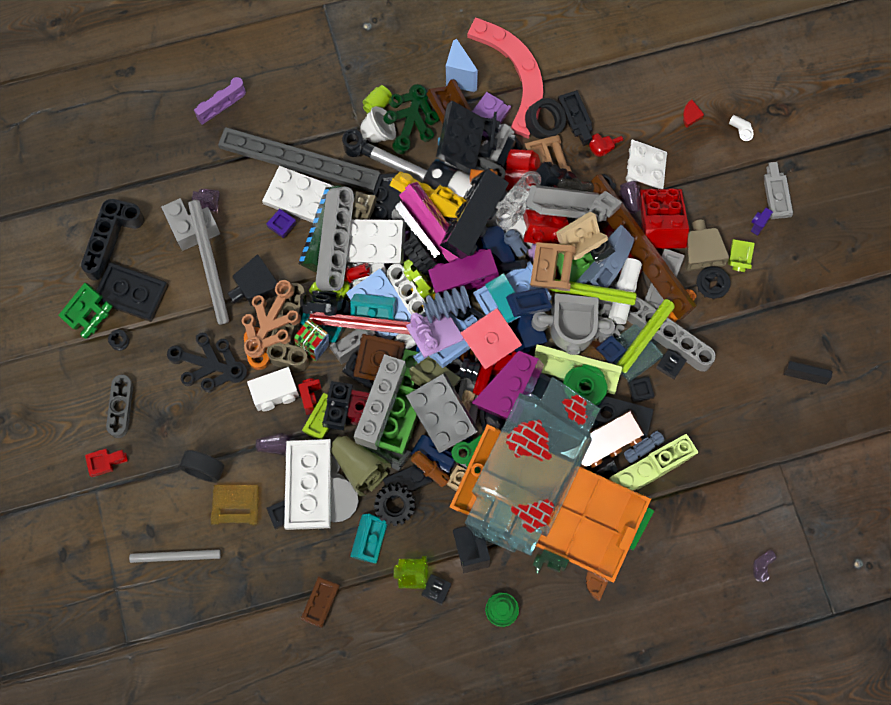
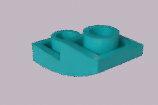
M503 273L485 284L506 322L509 323L517 317L513 316L506 297L509 294L515 293Z

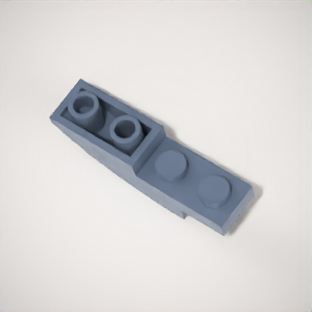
M622 225L608 238L615 252L599 264L594 261L576 283L609 287L623 267L634 242V238Z

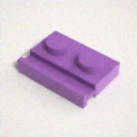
M486 92L472 112L481 117L492 119L495 111L497 112L496 120L500 121L501 124L511 111V106H507L503 101ZM483 131L482 136L489 140L487 133Z

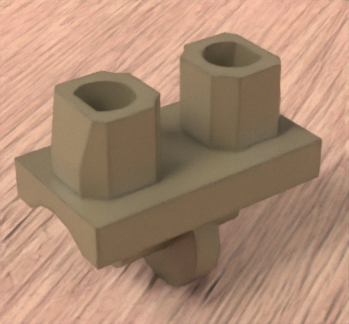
M356 191L352 219L370 220L377 197Z

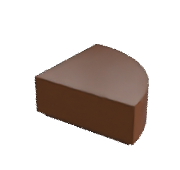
M588 570L586 574V587L590 595L597 601H600L609 580Z

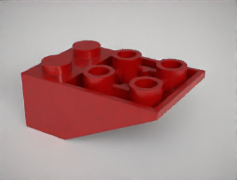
M640 189L642 231L655 249L686 248L689 225L682 189Z

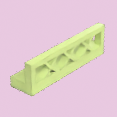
M541 345L536 346L534 357L544 364L541 373L550 378L564 381L566 374L572 368L591 365L603 372L608 386L607 393L615 394L622 371L621 366L579 355H570L567 352ZM585 382L584 385L579 384L580 386L589 388V383Z

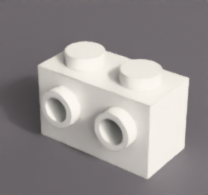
M289 367L247 381L258 411H269L275 407L274 405L280 403L288 404L299 397Z

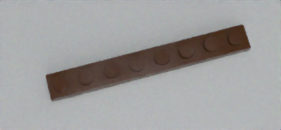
M602 174L596 175L584 188L585 191L596 192L600 195L606 191L620 200ZM622 203L620 209L612 216H607L606 220L614 231L622 225L631 234L634 242L630 253L636 260L642 263L641 269L661 297L674 303L675 307L672 312L677 319H684L697 305Z

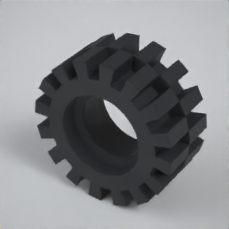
M416 235L402 244L409 260L413 262V265L423 275L426 276L429 273V269L439 264L437 258H432Z
M392 482L388 486L384 485L377 493L374 508H376L375 513L377 516H380L379 519L381 521L385 520L388 525L390 523H393V526H397L398 523L402 525L413 515L416 504L415 496H413L411 489H407L408 486L405 484L402 486L400 485L401 483L393 484ZM389 497H400L403 500L404 507L398 512L389 510L386 505Z

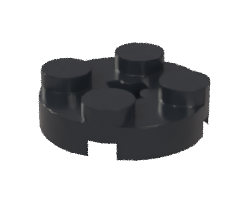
M314 290L312 295L308 296L307 292H304L300 295V306L303 308L302 312L306 314L324 312L327 316H335L337 311L343 308V296L340 295V298L336 297L337 293L332 291Z

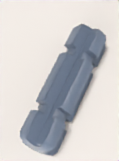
M656 431L650 435L651 438L647 437L634 445V449L630 448L625 451L624 456L626 460L633 463L638 459V456L642 457L654 449L655 445L659 446L664 442L663 435Z

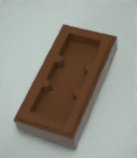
M318 577L301 620L323 628L340 585Z

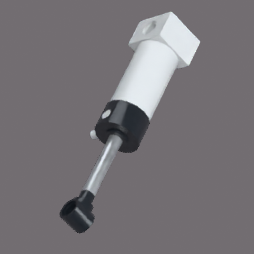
M350 129L343 134L344 151L350 157H362L365 155L399 172L410 174L413 178L428 184L433 190H436L441 185L450 188L461 197H464L466 191H469L472 187L470 175L447 162L435 159L428 170H425L369 144L368 139L363 138L358 130ZM353 141L358 142V143L355 144V145H350V144H349L350 142H353ZM507 192L505 198L498 202L496 206L498 209L497 213L491 220H488L486 226L489 228L501 225L505 233L508 230L514 229L520 233V239L528 249H532V244L534 243L524 242L523 239L526 231L523 217L525 210H533L526 206L529 194L525 192L523 197L519 198Z

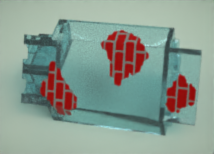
M554 377L551 378L541 401L536 395L520 393L472 490L477 499L465 521V524L472 533L480 538L485 537V540L514 553L516 550H519L531 556L540 536H548L592 442L589 432L600 408Z

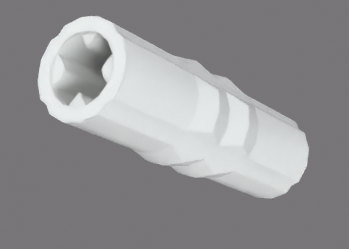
M633 258L626 259L616 284L617 290L636 291L637 280L642 266L639 260ZM613 302L608 319L617 324H625L631 305Z

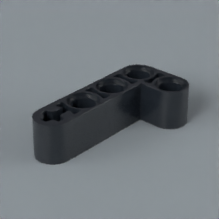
M108 199L103 202L81 262L82 270L89 279L97 281L103 277L121 226L137 229L143 225L144 216L136 204L116 199ZM117 209L115 213L109 214L110 211ZM132 214H137L134 218H129ZM106 228H110L108 232L103 233ZM99 247H104L103 250L96 252Z

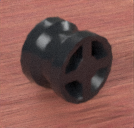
M465 357L459 377L461 379L468 378L471 382L476 383L481 367L480 361L472 362L470 358Z

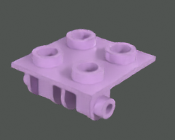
M413 313L411 315V323L406 325L424 358L464 340L452 318L449 316L447 319L444 314H441V321H438L433 316V322L429 323L427 317Z

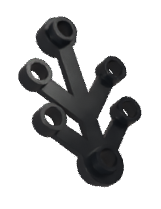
M199 333L196 336V342L202 347L207 359L186 353L182 347L177 345L170 347L167 351V357L173 364H180L185 361L203 367L193 373L185 372L181 375V382L185 386H192L195 381L215 371L223 373L214 379L205 378L202 380V389L209 393L228 381L233 383L242 382L247 376L245 365L235 361L230 351V344L226 339H219L216 347L220 353H223L228 365L218 361L210 345V338L206 333ZM206 337L207 339L204 343H200V338ZM226 343L227 346L221 349L219 348L220 344ZM173 351H179L177 356H172ZM234 369L240 370L236 375L232 374V371ZM191 376V380L189 382H185V377ZM206 383H212L210 388L204 387Z

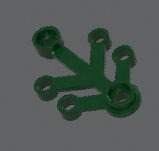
M419 84L413 85L409 89V93L403 95L393 94L389 99V104L393 108H398L402 103L411 101L410 107L396 112L389 110L383 116L384 122L388 125L406 118L401 135L392 143L393 150L398 154H404L410 148L409 136L414 122L420 132L422 141L429 142L434 136L433 131L426 127L418 112L419 105L426 116L425 121L427 124L435 125L439 120L437 113L431 110L427 102V89Z

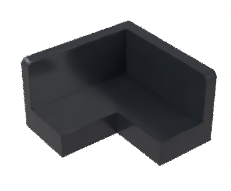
M479 520L471 521L469 526L454 529L453 535L463 574L490 567V556L485 537L483 538Z

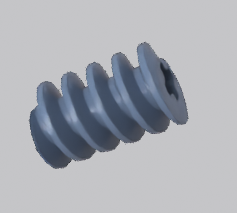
M464 286L460 287V293L456 288H453L451 295L447 290L443 291V298L439 293H435L434 300L430 295L426 297V303L422 299L429 323L433 322V316L438 321H441V314H444L448 319L450 311L455 316H458V309H461L464 314H466L468 306L471 309Z

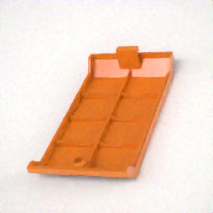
M487 424L450 504V508L489 524L614 583L651 499L551 454L552 458L550 460L544 459L543 461L534 458L533 455L529 457L522 455L520 458H516L514 451L508 448L509 445L506 444L507 435L509 434ZM475 467L481 468L480 473L474 471ZM545 499L554 503V515L551 517L550 524L543 527L539 526L532 533L522 526V519L511 511L512 506L518 507L519 504L527 506L528 503H538V501Z

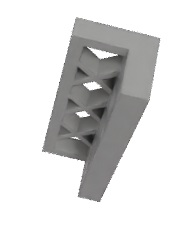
M531 185L526 206L543 215L580 218L589 212L594 200L600 194ZM606 215L604 216V218H603L602 221H606V219H607V216H606Z

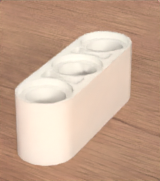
M393 264L387 270V277L411 315L417 313L418 308L423 305V298L416 290L418 286L413 280L410 282L404 273L397 280L398 273L403 272L405 269L400 264ZM413 288V293L407 297L408 290ZM423 309L419 314L426 317L425 310Z

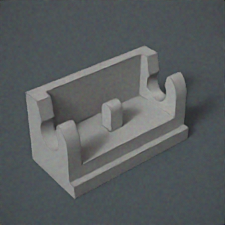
M356 329L336 343H331L330 349L342 365L349 360L353 352L358 354L362 334L376 336V333L370 330Z

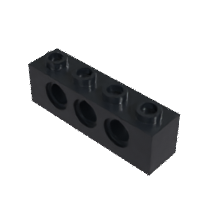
M605 396L599 405L591 409L590 412L585 413L588 416L585 425L597 429L625 412L632 410L644 431V435L641 438L645 439L654 409ZM608 411L612 417L605 419L600 413ZM567 417L568 422L576 423L574 420H571Z

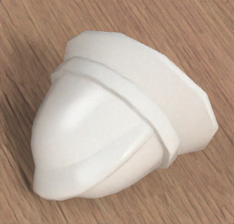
M377 106L371 108V111L361 123V134L363 138L368 139L371 143L394 140L396 138L394 123L388 125L383 120V116L387 112L386 110Z

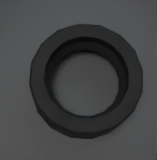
M543 98L529 106L525 114V123L527 129L534 137L544 139L556 136L562 132L566 124V115L561 104L557 101ZM539 108H546L551 112L555 121L553 129L545 130L539 125L536 118Z
M186 450L179 464V468L185 473L213 483L219 482L225 467L219 460L193 450Z

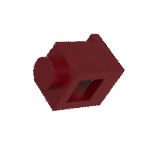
M351 391L347 418L352 424L358 425L364 408L359 411L356 407L357 405L365 407L370 393Z

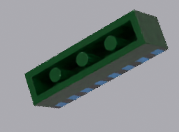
M341 186L325 187L298 263L313 272H317L326 195L330 189Z

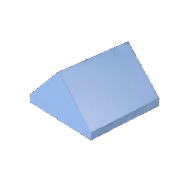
M455 39L453 40L446 63V86L451 79H455L460 89L475 92L477 91L478 70L458 40Z

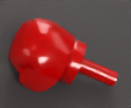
M597 133L592 136V140L589 143L590 150L595 156L602 157L611 150H614V144L623 141V137L620 136L611 140L610 136L602 137Z

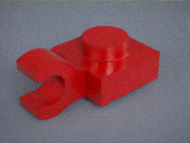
M103 449L85 455L89 476L91 477L112 472L113 464L128 462L127 454L123 453V450L109 454V450Z

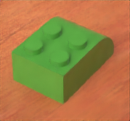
M400 385L378 447L402 455L405 454L419 418L406 395L416 389Z

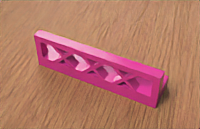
M418 182L409 184L399 197L449 263L453 262L458 257L440 246L449 227L448 222Z

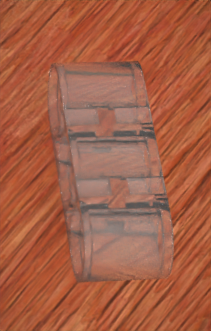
M526 172L497 205L496 208L498 210L495 216L497 225L500 228H512L525 213V210L529 208L526 206L531 188L528 184L535 183L538 186H542L541 177L537 172ZM518 198L523 199L521 202L514 201ZM504 214H509V215H510V216L507 217V218H502V217H501V216L504 215Z

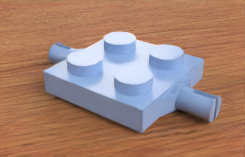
M450 312V317L460 332L477 321L473 314L464 321H461ZM464 339L429 357L434 359L441 368H444L469 350L470 347ZM421 351L413 356L418 364L426 359Z

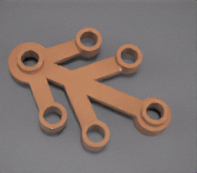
M281 280L276 284L275 292L278 296L268 315H266L265 311L267 301L260 295L252 299V305L256 309L260 324L257 335L254 328L257 323L256 318L251 314H246L242 318V324L245 326L248 336L244 344V350L251 358L260 357L264 353L265 348L279 342L287 344L291 340L290 333L284 329L279 330L276 335L266 338L269 331L289 323L297 325L301 321L300 314L294 310L276 319L285 300L291 298L294 294V287L287 280ZM262 300L261 304L257 305V302ZM296 315V318L291 321L292 316ZM286 334V337L281 340V336Z

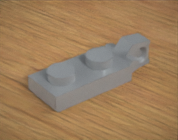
M770 162L766 167L767 174L764 175L768 207L773 211L770 218L792 217L793 210L786 175L784 176L783 173H779L777 162Z

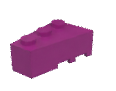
M490 249L478 250L472 256H467L463 259L456 258L453 262L447 264H437L428 270L435 293H439L442 298L443 291L447 290L451 295L452 289L456 288L460 293L461 286H464L467 292L474 288L477 291L499 276Z
M518 351L472 404L478 409L517 425L544 364L538 358Z

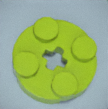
M406 260L403 266L405 269L403 273L410 282L413 280L418 286L416 290L419 295L424 299L428 295L432 296L435 294L434 287H430L428 284L431 280L429 276L423 275L413 265L412 261Z

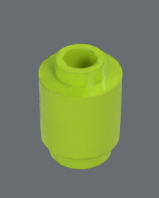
M383 85L376 87L363 100L365 112L369 113L371 108L375 106L384 109L389 104V99L392 96L391 92Z

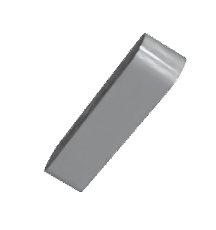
M349 187L332 188L326 195L316 275V285L321 291H338L344 284L354 194Z
M636 297L635 305L631 306L636 307L638 312H631L629 310L627 321L642 331L647 324L646 319L651 318L656 309ZM666 318L652 337L665 348L686 359L688 364L699 371H707L715 360V352L712 348L669 318ZM670 331L673 337H667L663 332ZM687 343L690 345L691 349L686 350L681 346V344ZM699 356H706L709 362H702Z

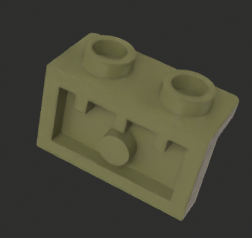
M429 356L419 364L417 363L415 367L412 366L409 369L411 380L419 386L428 383L443 373L447 375L454 388L461 381L459 376L446 367L441 368Z

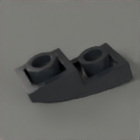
M331 381L322 422L323 427L345 430L353 384Z

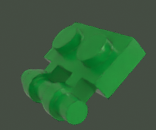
M84 283L58 316L72 329L77 330L82 325L84 329L80 335L87 339L91 333L94 334L99 323L109 316V311L113 305L106 301L101 307L98 303L103 296L88 283ZM92 310L95 311V316L91 321H88L86 319Z

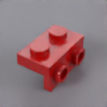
M526 209L523 216L526 225L523 237L524 242L559 244L556 232L569 225L567 217L543 215L534 210Z

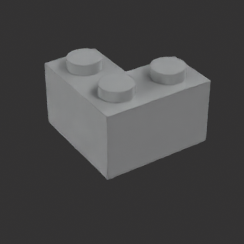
M181 198L161 206L181 250L184 251L197 245L198 241L192 217L188 215ZM209 208L202 209L209 239L219 235V229Z

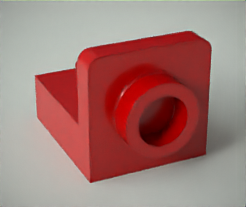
M314 378L306 379L302 384H298L306 415L311 414L314 410L313 406L317 405L313 391L322 389L320 380H315Z

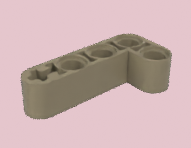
M292 283L295 300H293V297L286 299L277 318L286 315L292 310L298 312L302 317L303 308L300 306V295L305 291L301 284ZM296 315L291 318V321L296 318ZM289 323L272 331L271 336L276 335L281 329L286 330L291 335V340L287 344L279 342L267 347V355L274 366L280 368L289 367L290 370L302 372L308 368L309 359L306 351L301 347L293 346L299 324L292 325ZM275 352H283L282 356L278 358L273 357ZM297 356L304 357L300 363L293 362Z

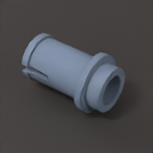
M511 229L504 234L505 243L510 245L517 257L524 255L521 249L524 253H527L528 248L520 239L518 231Z

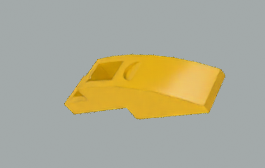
M400 171L392 179L390 186L400 192L405 191V187L409 184L418 182L444 217L457 218L455 217L457 209L463 202H466L463 197L455 194L450 188L439 185L436 190H433L428 184L415 180L408 173Z

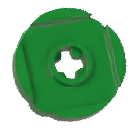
M591 365L572 368L564 378V397L570 400L572 396L578 395L587 402L585 406L587 410L595 408L604 400L608 389L603 372ZM587 382L591 390L582 391L579 384L584 385Z

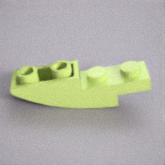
M685 434L650 453L648 457L611 476L609 480L632 491L639 490L699 452L688 435Z

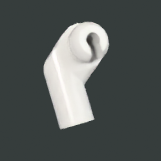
M733 115L729 124L738 128L742 140H751L753 137L751 123Z

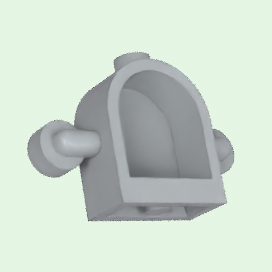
M556 293L551 304L553 307L551 308V315L545 312L535 313L531 321L532 327L537 331H544L550 326L551 337L554 343L570 355H577L580 351L589 347L596 332L604 338L611 336L615 329V324L608 318L598 320L599 298Z

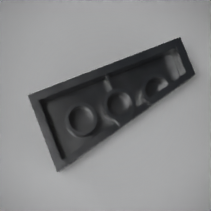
M486 169L472 179L470 183L472 187L469 191H466L463 197L466 202H463L455 213V217L458 219L450 223L440 244L441 247L460 259L474 254L478 246L476 245L478 238H482L488 227L486 224L488 220L495 216L498 210L496 208L498 202H501L508 192L506 188L509 182L489 169Z

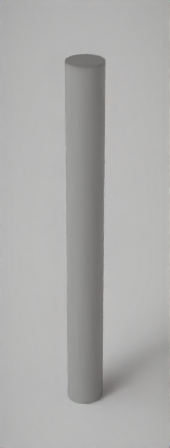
M221 550L130 554L129 560L130 563L220 559Z

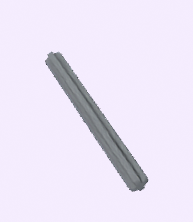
M193 200L188 205L217 322L219 325L229 322V317L199 200Z

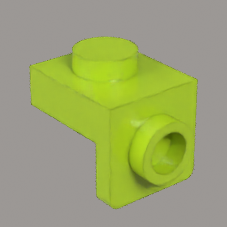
M732 240L728 264L733 266L732 270L745 272L746 268L751 269L754 242Z

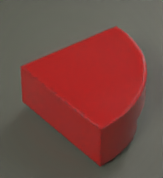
M693 100L687 103L683 112V122L686 128L704 116Z

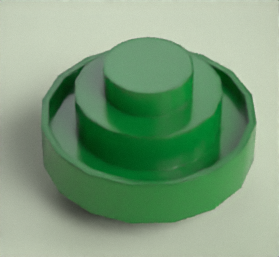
M497 593L489 598L485 613L491 624L497 627H507L516 621L519 614V606L513 596L507 593Z

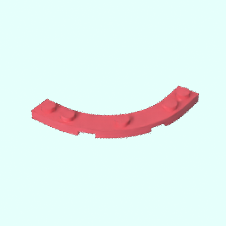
M475 17L467 33V38L486 44L498 50L506 58L508 57L513 62L520 77L523 89L522 101L511 129L515 134L529 139L531 133L525 123L526 111L529 106L543 99V82L538 64L529 49L512 33ZM539 108V109L537 110V113H536V118H537V120H538V117H539V115H540L541 108Z

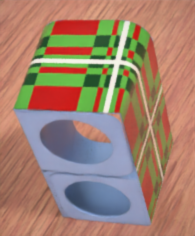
M310 319L304 323L294 337L295 346L303 348L307 356L315 361L320 358L329 346L328 333Z

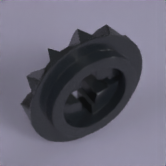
M718 267L703 269L698 274L696 280L698 292H701L704 298L708 297L713 300L722 298L727 294L731 285L728 274ZM717 277V286L709 289L710 283L708 281H713Z

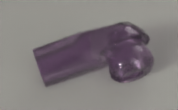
M772 550L767 551L754 561L753 576L759 582L769 580L768 565L777 559Z

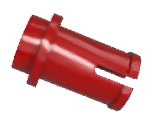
M368 263L351 268L347 266L345 268L344 281L353 283L356 279L370 276L371 270L368 267Z

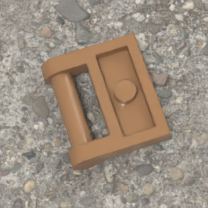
M556 135L525 143V150H533L539 155L540 166L543 162H551L553 164L548 150L550 146L553 147L559 167L571 171L570 166H567L560 145V136Z
M536 242L530 282L531 287L570 291L571 283H569L576 247ZM564 253L561 281H555L558 254Z

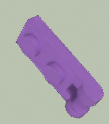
M238 77L233 78L231 85L217 91L212 98L206 102H201L194 109L196 117L202 125L245 95L246 91L242 79Z

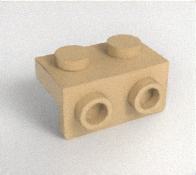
M588 212L556 232L559 244L576 247V254L573 255V260L582 258L586 253L608 241L607 235L600 233L596 215L592 212Z

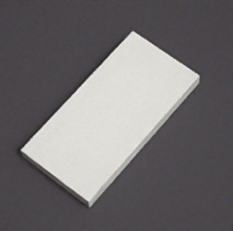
M331 440L286 441L284 528L286 530L330 528Z

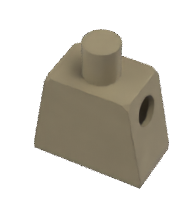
M704 220L694 221L692 223L694 231L688 233L687 247L685 248L686 271L726 266L729 255L718 229H706Z

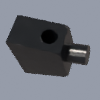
M257 254L233 275L232 278L237 287L227 293L233 303L245 297L249 305L253 306L252 299L257 295L262 296L265 300L277 296L275 286L278 282Z

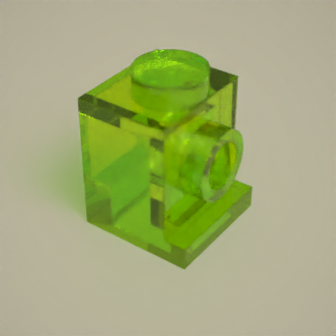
M422 556V559H399L398 565H394V579H398V587L426 589L428 578L427 557Z

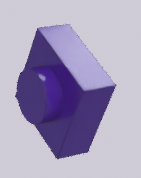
M279 208L267 222V227L284 239L297 223L294 218Z
M765 208L762 214L757 212L751 222L754 224L751 232L758 236L769 221L773 211Z

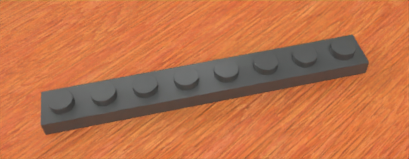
M225 127L218 144L220 149L371 193L374 192L379 175H381L376 170Z

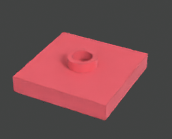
M498 308L460 332L484 369H487L522 345Z

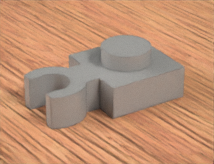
M604 191L594 200L589 212L598 214L597 221L600 222L605 215L610 217L620 209L622 202Z

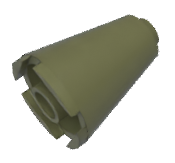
M339 436L331 444L333 456L359 496H365L364 491L368 489L371 492L383 482V479L387 477L386 469L387 467L391 469V464L366 447L355 443L351 438Z

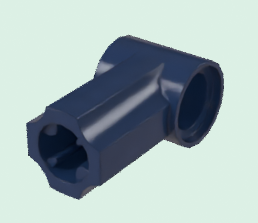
M421 435L410 453L413 455L416 451H420L432 462H437V466L447 474L450 473L456 463L452 453L447 450L439 453L431 438L425 435Z

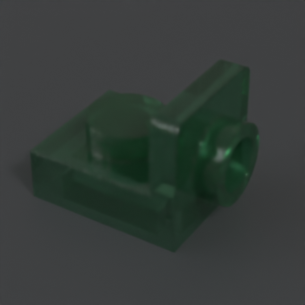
M544 549L542 555L537 553L532 566L536 567L534 573L538 575L543 563L548 564L547 568L560 572V570L565 571L569 560Z

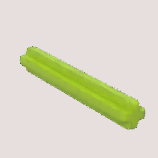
M570 281V291L550 289L552 292L596 297L599 300L635 305L637 297L635 292Z
M665 299L617 363V366L622 367L621 372L626 373L674 309L673 302Z

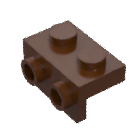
M451 79L447 86L432 88L427 92V96L442 124L447 104L451 101L471 111L455 79Z

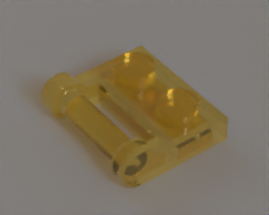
M214 485L211 525H219V523H249V525H257L259 486ZM220 509H250V513L220 514Z

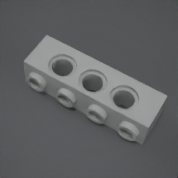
M384 354L354 434L355 443L377 450L406 372L405 361Z

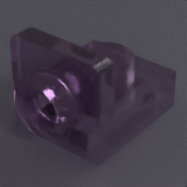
M199 189V192L193 191L192 201L199 200L202 209L208 207L210 211H217L220 193L217 190Z

